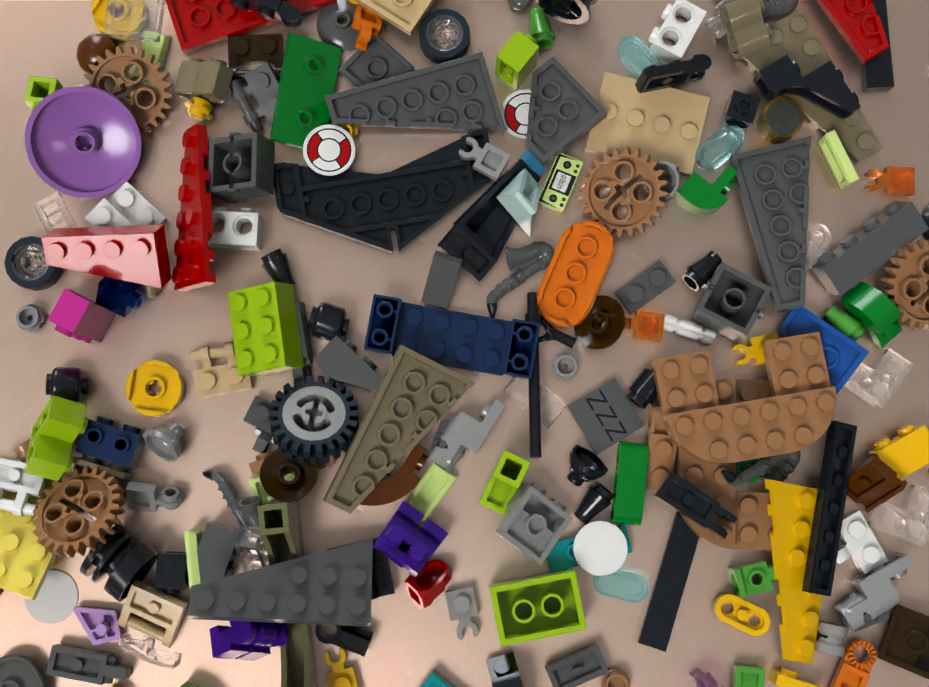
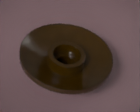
M605 295L597 296L587 318L574 326L578 341L583 346L592 350H602L613 345L621 336L625 326L624 310L614 298ZM606 321L605 326L601 328L603 322Z
M279 449L272 451L264 459L260 468V481L263 489L272 498L283 502H293L304 498L313 490L318 479L317 465H311L310 458H306L304 464L298 463V456L295 455L293 460L287 457V451L281 453ZM287 474L295 475L292 481L284 479Z

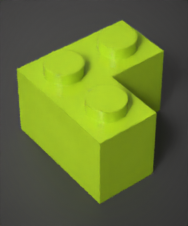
M52 395L32 427L24 473L59 481L64 472L70 471L74 461V456L70 455L71 449L75 446L78 434H83L88 424V418L85 417L86 405Z

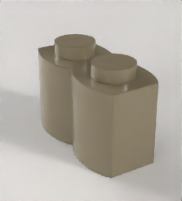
M731 0L718 5L720 19L726 31L727 42L733 58L741 59L771 47L772 31L770 26L763 21L762 13H764L765 7L762 0Z
M191 58V61H182L173 93L188 101H191L192 97H199L208 102L224 103L226 102L234 70L227 67L225 61L217 58H211L210 61H204L199 58Z

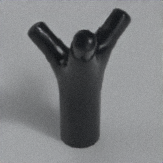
M541 315V324L544 326L546 334L539 337V343L555 341L573 348L576 338L559 331Z

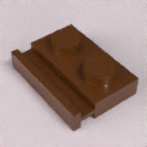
M874 455L850 471L847 496L857 504H863L865 506L864 510L868 513L902 492L908 482L897 478V473Z

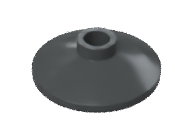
M337 0V3L325 6L320 11L317 19V31L323 43L341 48V51L356 49L355 44L359 30L351 28L356 5L348 0ZM346 18L347 22L340 25L338 23L339 19Z

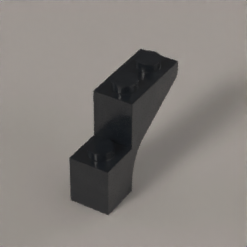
M786 54L758 71L752 80L767 103L780 96L796 95L840 119H847L861 107L857 94L848 88L844 82L841 70L834 66L831 60L802 77L798 64Z

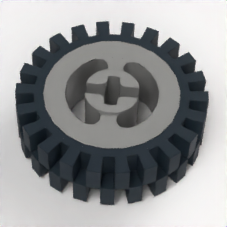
M312 375L305 376L306 383L303 384L300 378L294 379V387H291L289 383L284 385V393L278 391L275 395L276 401L272 400L270 405L269 421L274 444L278 443V449L281 453L287 451V457L293 460L295 455L298 456V463L302 464L305 463L306 458H310L311 465H317V458H322L323 464L329 462V456L333 455L335 460L341 457V450L345 453L347 452L358 430L359 410L357 401L353 400V394L350 390L346 392L344 384L340 383L336 387V380L332 378L329 379L328 383H324V376L318 375L317 382H312ZM314 408H318V416H316L314 421V432H310V423L313 422L315 416Z

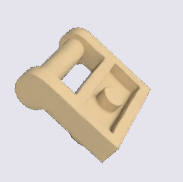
M136 580L130 587L117 625L124 628L131 627L161 641V645L170 648L176 639L177 631L188 603ZM134 614H135V615H138V616H140V617H142V618H144V619H146V620H149V621H151V622H153V623H155V624H157V625H159V626H162V627L166 628V630H163V629H161V628H159V627H157V626H155V625H153V624H150V623H148V622H146V621H144V620H142V619H139V618H137V617H135V616H133V615H134Z

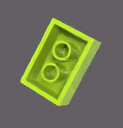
M270 282L227 293L238 376H261L304 367L293 284Z
M573 568L489 584L501 646L587 629L576 572Z

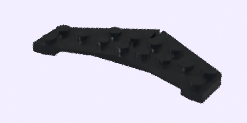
M487 129L472 131L449 145L391 172L380 174L344 171L337 175L326 176L315 172L310 167L299 166V164L283 162L274 164V191L277 208L282 215L392 254H394L390 229L395 228L399 253H401L492 181L491 178L473 169L475 160L467 161L459 156L460 149L467 153L473 150V147L466 143L467 137L474 138L478 146L483 149L485 144L489 143Z

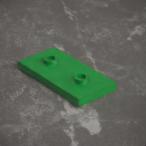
M292 32L288 34L270 134L271 141L303 149L304 141L313 129L322 125H329L330 114L324 96L334 94L341 48Z

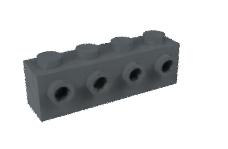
M896 200L889 203L883 208L884 212L865 221L861 225V230L844 237L840 241V246L833 251L830 250L823 253L818 258L819 262L811 268L828 294L842 296L888 261L890 257L896 255L899 248H905L907 243L913 242L929 229L912 202Z

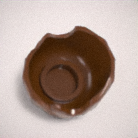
M102 34L88 35L79 43L77 48V60L80 67L92 75L93 71L88 65H99L96 59L97 55L106 59V49L111 50L116 55V46H119V44Z

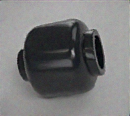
M322 302L318 307L313 306L307 328L311 329L314 337L331 341L335 336L339 338L340 335L346 336L350 319H346L345 308Z
M55 367L52 374L47 373L46 396L51 398L54 395L79 403L82 394H88V378H83L80 368Z

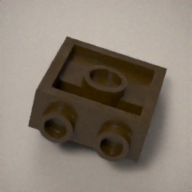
M897 604L877 658L929 679V616Z

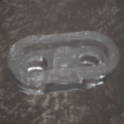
M815 223L808 226L806 233L807 254L805 271L813 267L831 242V232L823 224ZM811 235L817 236L818 243L811 241Z

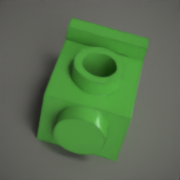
M756 560L728 567L735 596L745 598L749 595L773 590L772 583L776 582V579H774V569L772 565L767 566L766 561ZM758 573L760 581L757 584H753L752 576Z

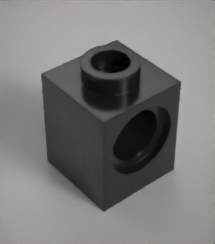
M734 90L726 101L719 125L746 133L754 122L761 98Z
M158 552L154 588H164L163 592L166 594H180L181 589L189 587L186 552Z

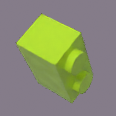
M517 30L496 55L495 75L515 90L520 87L536 67L539 51L536 40L529 34L525 33L523 35Z

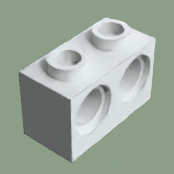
M676 0L674 5L668 3L661 16V19L665 20L661 28L655 26L648 39L652 43L649 53L668 63L681 60L707 11L686 0ZM676 16H683L687 23L678 22ZM663 39H671L675 45L667 46L664 44Z
M212 207L213 227L217 222H224L225 227L220 233H213L211 240L208 241L210 248L261 251L263 218L259 213H256L255 209L240 208L239 212H232L225 207ZM252 223L253 227L250 233L245 235L240 233L242 225Z

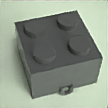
M231 132L229 137L210 139L208 165L210 181L208 182L207 193H211V195L225 202L274 196L275 143L258 132L247 134Z
M721 262L712 281L708 280L703 289L705 294L691 319L742 344L751 331L756 319L761 318L765 310L763 306L773 288Z

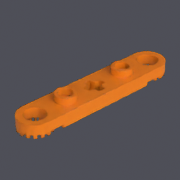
M863 639L850 641L845 648L844 656L841 657L829 687H866L870 672L877 659V652L874 646ZM858 646H863L867 650V658L862 662H857L853 656Z

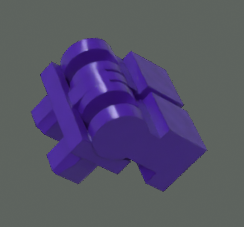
M403 500L372 547L378 551H383L387 554L386 557L399 567L406 568L410 571L409 574L415 578L449 533L429 518L420 527L418 524L424 515Z
M230 621V626L217 625L209 629L213 658L221 659L235 658V660L255 661L271 654V647H283L289 637V629L285 623Z

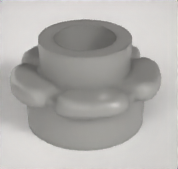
M34 304L24 306L16 314L17 324L23 330L36 331L40 328V324L44 322V313ZM29 316H33L31 321L28 319Z
M563 353L562 356L557 355L553 359L552 365L554 368L552 372L559 379L571 380L575 377V373L579 371V362L570 353ZM564 364L568 365L567 369H563Z

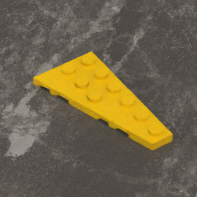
M764 479L765 489H769L771 504H767L768 515L772 516L773 523L770 540L774 579H777L779 582L780 594H776L777 605L781 606L782 621L779 624L782 658L789 661L812 664L823 595L804 592L802 587L818 489Z

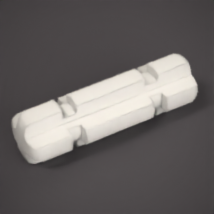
M666 315L662 322L663 330L669 332L676 331L675 334L695 341L699 339L701 343L712 345L716 338L717 332L709 328L702 329L703 326L683 319L679 321L677 317Z

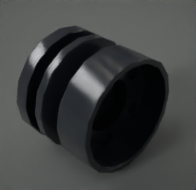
M118 524L112 527L115 532L114 535L107 533L104 536L106 539L105 544L98 541L96 542V551L90 549L81 565L80 573L86 577L92 575L91 580L95 584L108 576L104 591L121 602L127 598L131 585L136 580L142 582L157 561L158 551L145 541L131 548L135 540V534L133 532L125 534L127 531L126 527Z

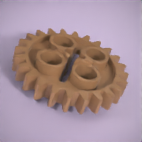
M116 46V55L111 50L106 49V59L97 55L96 59L99 65H88L93 74H84V77L90 81V85L85 86L97 87L107 91L104 86L105 80L108 77H112L115 81V89L109 93L115 96L126 92V86L136 87L146 80H150L148 86L132 91L130 93L131 97L121 96L119 99L128 106L134 115L140 133L141 128L146 133H150V124L160 127L161 125L157 118H168L163 110L164 108L172 109L173 106L166 101L167 98L175 97V95L167 92L168 88L174 86L173 83L165 82V78L170 73L160 72L164 65L163 62L153 64L155 55L149 54L144 58L145 50L139 48L135 55L132 46L127 47L126 53L122 47ZM134 65L140 69V77L135 81L129 76V70ZM145 91H149L153 96V102L149 106L144 105L141 99Z
M627 146L624 147L622 154L617 148H613V156H610L605 151L602 152L604 159L602 162L594 158L593 161L596 167L594 169L586 167L587 172L590 174L589 178L581 177V180L587 184L586 187L579 189V192L586 194V197L579 200V203L588 204L583 214L592 213L593 215L589 220L599 221L600 224L607 227L611 235L614 234L616 229L618 237L621 238L624 237L625 230H627L630 237L635 236V228L641 233H645L644 224L654 227L655 224L652 217L662 218L658 209L659 207L667 208L668 206L661 201L663 197L670 196V193L662 191V188L669 185V182L660 180L666 172L664 170H655L659 162L655 160L649 163L650 154L646 153L640 158L641 150L638 148L634 150L632 155L630 148ZM629 165L631 175L628 179L622 180L619 174L622 167ZM639 175L643 176L639 182L632 185ZM608 184L610 195L602 199L599 195V190L603 185ZM642 186H647L650 192L647 199L640 201L637 197V192ZM621 187L628 188L626 191L628 194L627 198L619 197L622 194L620 191ZM615 200L610 209L606 210L605 206ZM621 205H626L628 215L620 220L617 216V209Z
M918 239L917 243H907V249L899 248V258L890 257L894 265L892 268L884 267L889 276L881 278L882 282L887 283V287L880 291L888 294V298L900 311L902 316L898 319V322L903 323V326L922 330L923 328L929 329V239L928 241Z
M87 466L84 467L82 473L76 468L73 469L71 477L64 473L62 475L63 481L60 483L52 481L54 488L52 490H44L47 497L37 500L42 505L41 508L33 510V513L38 516V518L32 521V524L36 527L33 534L38 537L37 542L50 553H55L61 558L65 554L73 558L76 552L81 556H85L87 547L92 551H96V542L100 541L105 544L106 539L104 536L107 533L115 534L111 528L112 525L121 524L117 515L125 513V510L120 506L126 502V499L122 496L124 490L119 486L120 483L106 470L100 472V469L95 467L91 471ZM63 501L71 503L81 512L87 513L91 518L95 519L96 521L92 523L89 520L85 519L78 512L71 510L66 505L62 504Z

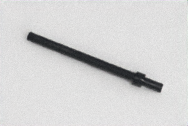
M529 292L527 293L525 321L541 323V314L538 313L537 293ZM538 337L532 377L528 379L530 458H541Z

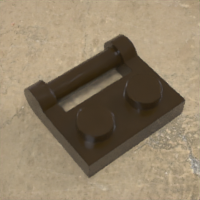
M282 34L228 36V65L230 69L234 70L231 81L235 79L238 82L246 81L243 75L252 71L239 70V66L262 65L266 62L275 64L273 70L280 81L284 59Z

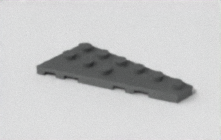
M483 52L324 96L333 125L462 131L487 129L488 132L506 131Z
M811 136L731 155L729 158L731 167L738 171L734 178L766 284L773 288L770 298L775 314L801 308L805 305V260L807 254L806 233L809 211L808 178Z
M373 538L191 586L188 619L369 627L371 624Z

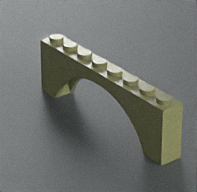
M297 501L257 506L260 537L265 546L269 564L273 565L303 557ZM285 623L289 629V637L286 644L280 647L281 687H316L310 624Z

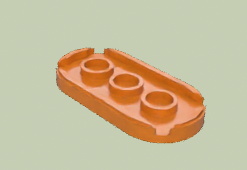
M591 220L580 221V223L568 227L559 240L537 293V302L542 316L555 326L565 328L576 326L587 318L593 307L615 253L613 237L602 224Z

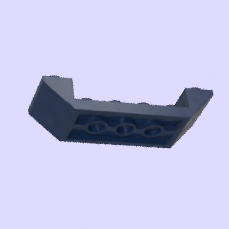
M374 294L364 350L394 357L398 346L403 345L445 367L501 377L531 379L541 323L513 319L512 321L406 303L400 298Z

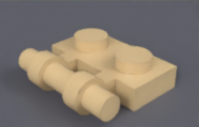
M233 341L225 342L223 346L212 348L209 345L202 346L199 350L189 352L191 362L202 361L203 364L202 369L192 370L196 398L253 389L252 376H238ZM227 357L228 364L213 366V358Z

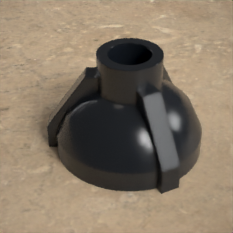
M576 445L571 450L569 455L571 471L567 478L572 484L581 486L584 481L596 480L604 476L608 471L602 460L590 450L580 445Z

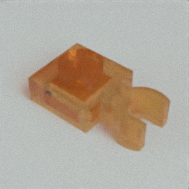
M886 167L883 169V174L875 169L869 170L864 174V177H872L875 180V185L864 187L866 192H875L879 188H884V196L911 197L915 194V167Z

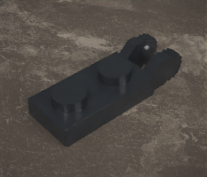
M229 0L231 5L240 11L246 12L249 9L257 12L264 19L273 20V18L282 20L284 26L288 28L299 29L303 24L300 9L282 0Z
M697 54L691 60H675L660 66L650 65L642 70L635 83L636 89L640 93L699 81L704 77L706 69L708 70L712 65L710 56Z
M672 471L668 473L654 495L699 526L709 529L723 539L726 538L728 533L724 528L710 521L715 512L729 523H735L738 519L728 510L721 507V503Z

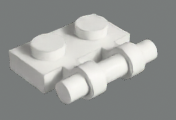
M0 458V510L10 511L15 516H35L33 510L38 509V505L29 504L28 499L30 495L42 496L47 478L24 473L25 463ZM4 490L16 492L15 501L2 498Z

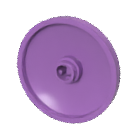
M74 85L52 92L34 108L25 130V148L35 172L50 187L73 197L95 198L116 191L131 178L141 156V133L134 115L119 98L97 87Z

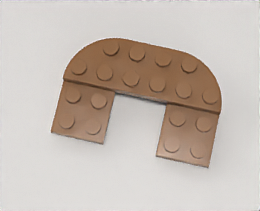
M820 332L761 342L772 397L721 406L719 404L709 350L651 360L662 420L672 441L679 448L693 456L694 459L711 464L735 463L797 452L815 443L828 429L836 409L835 386L831 387Z
M726 378L715 381L720 406L772 397L769 380ZM677 446V475L721 503V507L738 518L735 523H729L716 512L710 521L725 529L728 533L725 539L709 529L699 526L681 514L689 528L700 539L718 547L771 550L770 534L773 531L772 516L768 515L767 504H771L770 493L736 492V487L729 484L721 473V470H726L736 474V462L727 464L705 463L694 459L693 456Z

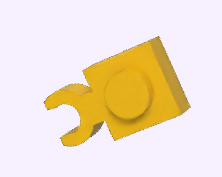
M773 332L749 338V347L743 344L731 347V352L739 350L743 353V359L734 362V365L742 366L747 364L751 358H753L755 366L765 364L761 342L778 339V333Z
M339 649L341 658L337 661L333 660L330 651H327L324 659L326 664L332 667V671L325 674L328 687H360L354 665L345 666L347 659L346 649Z
M784 667L781 668V672L771 669L768 678L769 681L780 687H820L819 685L799 679L798 672Z

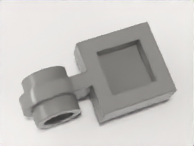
M129 481L125 489L128 509L157 512L159 505H162L167 510H175L183 502V494L175 486H168L161 493H158L156 484Z

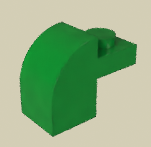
M729 165L712 185L694 171L672 199L693 214H712L729 200L724 195L736 183L732 178L738 171Z
M861 281L841 299L848 314L866 326L875 345L883 348L902 331L898 319L902 316L900 311L885 294L875 287Z

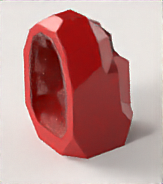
M442 560L428 561L415 578L409 575L404 581L406 592L420 609L430 606L434 599L445 591V586L452 577L450 565Z

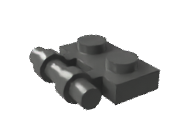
M269 62L243 75L248 86L242 88L238 80L235 79L231 81L229 87L234 103L237 102L244 114L242 118L246 125H250L253 132H259L264 129L259 121L260 118L266 116L270 125L273 122L280 81ZM252 94H254L260 105V108L255 111L247 99Z

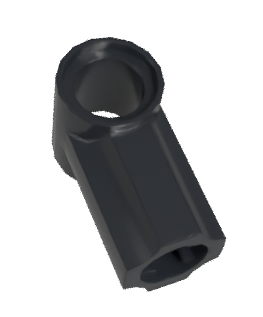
M316 625L315 634L320 642L333 644L363 657L374 633L359 626L335 625L337 632L334 635L328 636L322 632L321 625Z

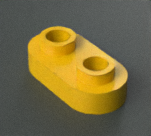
M730 593L721 594L714 601L713 611L721 621L752 636H761L768 631L770 617L764 609ZM730 602L732 609L725 613L723 605ZM752 615L757 616V623L755 625H750L749 618Z

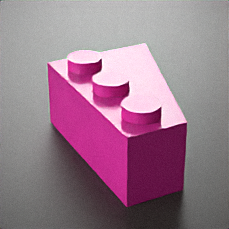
M64 289L48 320L56 324L54 330L68 337H73L89 344L91 340L101 343L117 313L70 289Z

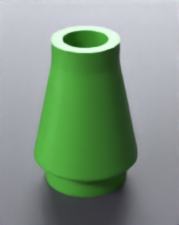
M542 7L533 8L529 11V35L536 40L539 51L549 49L554 44L555 34L548 21L545 9Z
M836 305L823 316L832 327L854 342L866 331L861 321L842 311Z

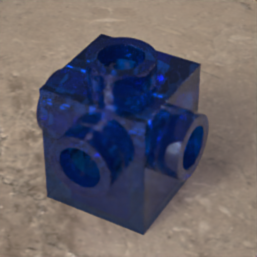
M104 277L98 284L95 303L125 318L133 309L137 310L141 306L144 296L141 295L143 285Z

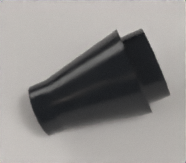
M281 248L261 258L263 262L262 267L274 282L293 284V286L296 284L292 276L287 254H283Z
M710 251L706 256L684 269L685 273L682 275L684 283L694 291H698L700 288L704 289L708 280L710 281L721 264V257L717 253Z
M597 481L593 486H589L574 515L587 524L592 518L612 504L611 500L614 495Z

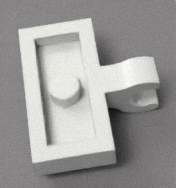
M855 510L843 517L840 535L843 544L838 548L837 564L846 561L851 556L860 574H866L889 561L860 510Z

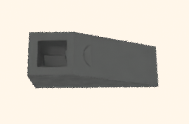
M335 336L313 359L319 367L338 383L376 393L383 379L375 372L377 366L367 356L361 359L354 352L357 347L346 337L341 340L338 336Z
M214 521L207 522L197 548L201 583L235 574L236 568L232 567L236 556H241L246 541L242 540L244 537L243 532Z

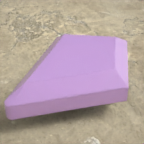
M81 606L73 608L93 646L123 638L121 626L117 625L119 620L118 610Z

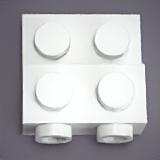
M125 182L108 200L103 198L85 217L90 223L87 227L164 225L168 221L129 182Z

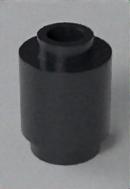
M647 368L643 369L628 388L630 392L626 396L632 403L643 410L647 405L651 406L658 397L652 368L650 370Z

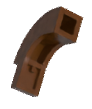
M418 443L412 449L399 471L387 479L380 480L375 489L360 505L378 506L401 499L411 492L421 480L413 471L415 469L420 471L427 461L428 456L425 455L427 449Z

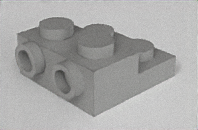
M533 482L531 485L522 483L507 504L510 510L495 533L541 566L572 520V517L564 512L566 506L554 498L550 501L545 497L546 491Z

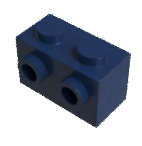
M97 416L96 420L88 419L86 430L80 436L76 452L127 468L138 467L146 444L142 437L143 434H139L141 428L124 424L123 428L113 425L114 420L102 416Z

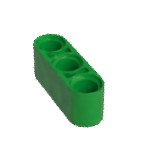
M619 441L613 487L614 497L612 498L611 523L641 525L649 456L648 444Z

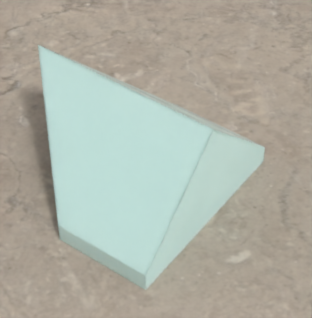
M525 168L496 198L530 237L533 218L538 207L542 188Z

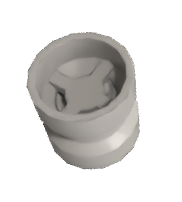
M819 621L818 631L820 637L816 641L815 651L835 656H844L845 646L843 645V638L847 636L848 627Z

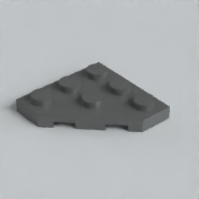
M554 56L532 73L526 134V148L544 167L607 117V111Z

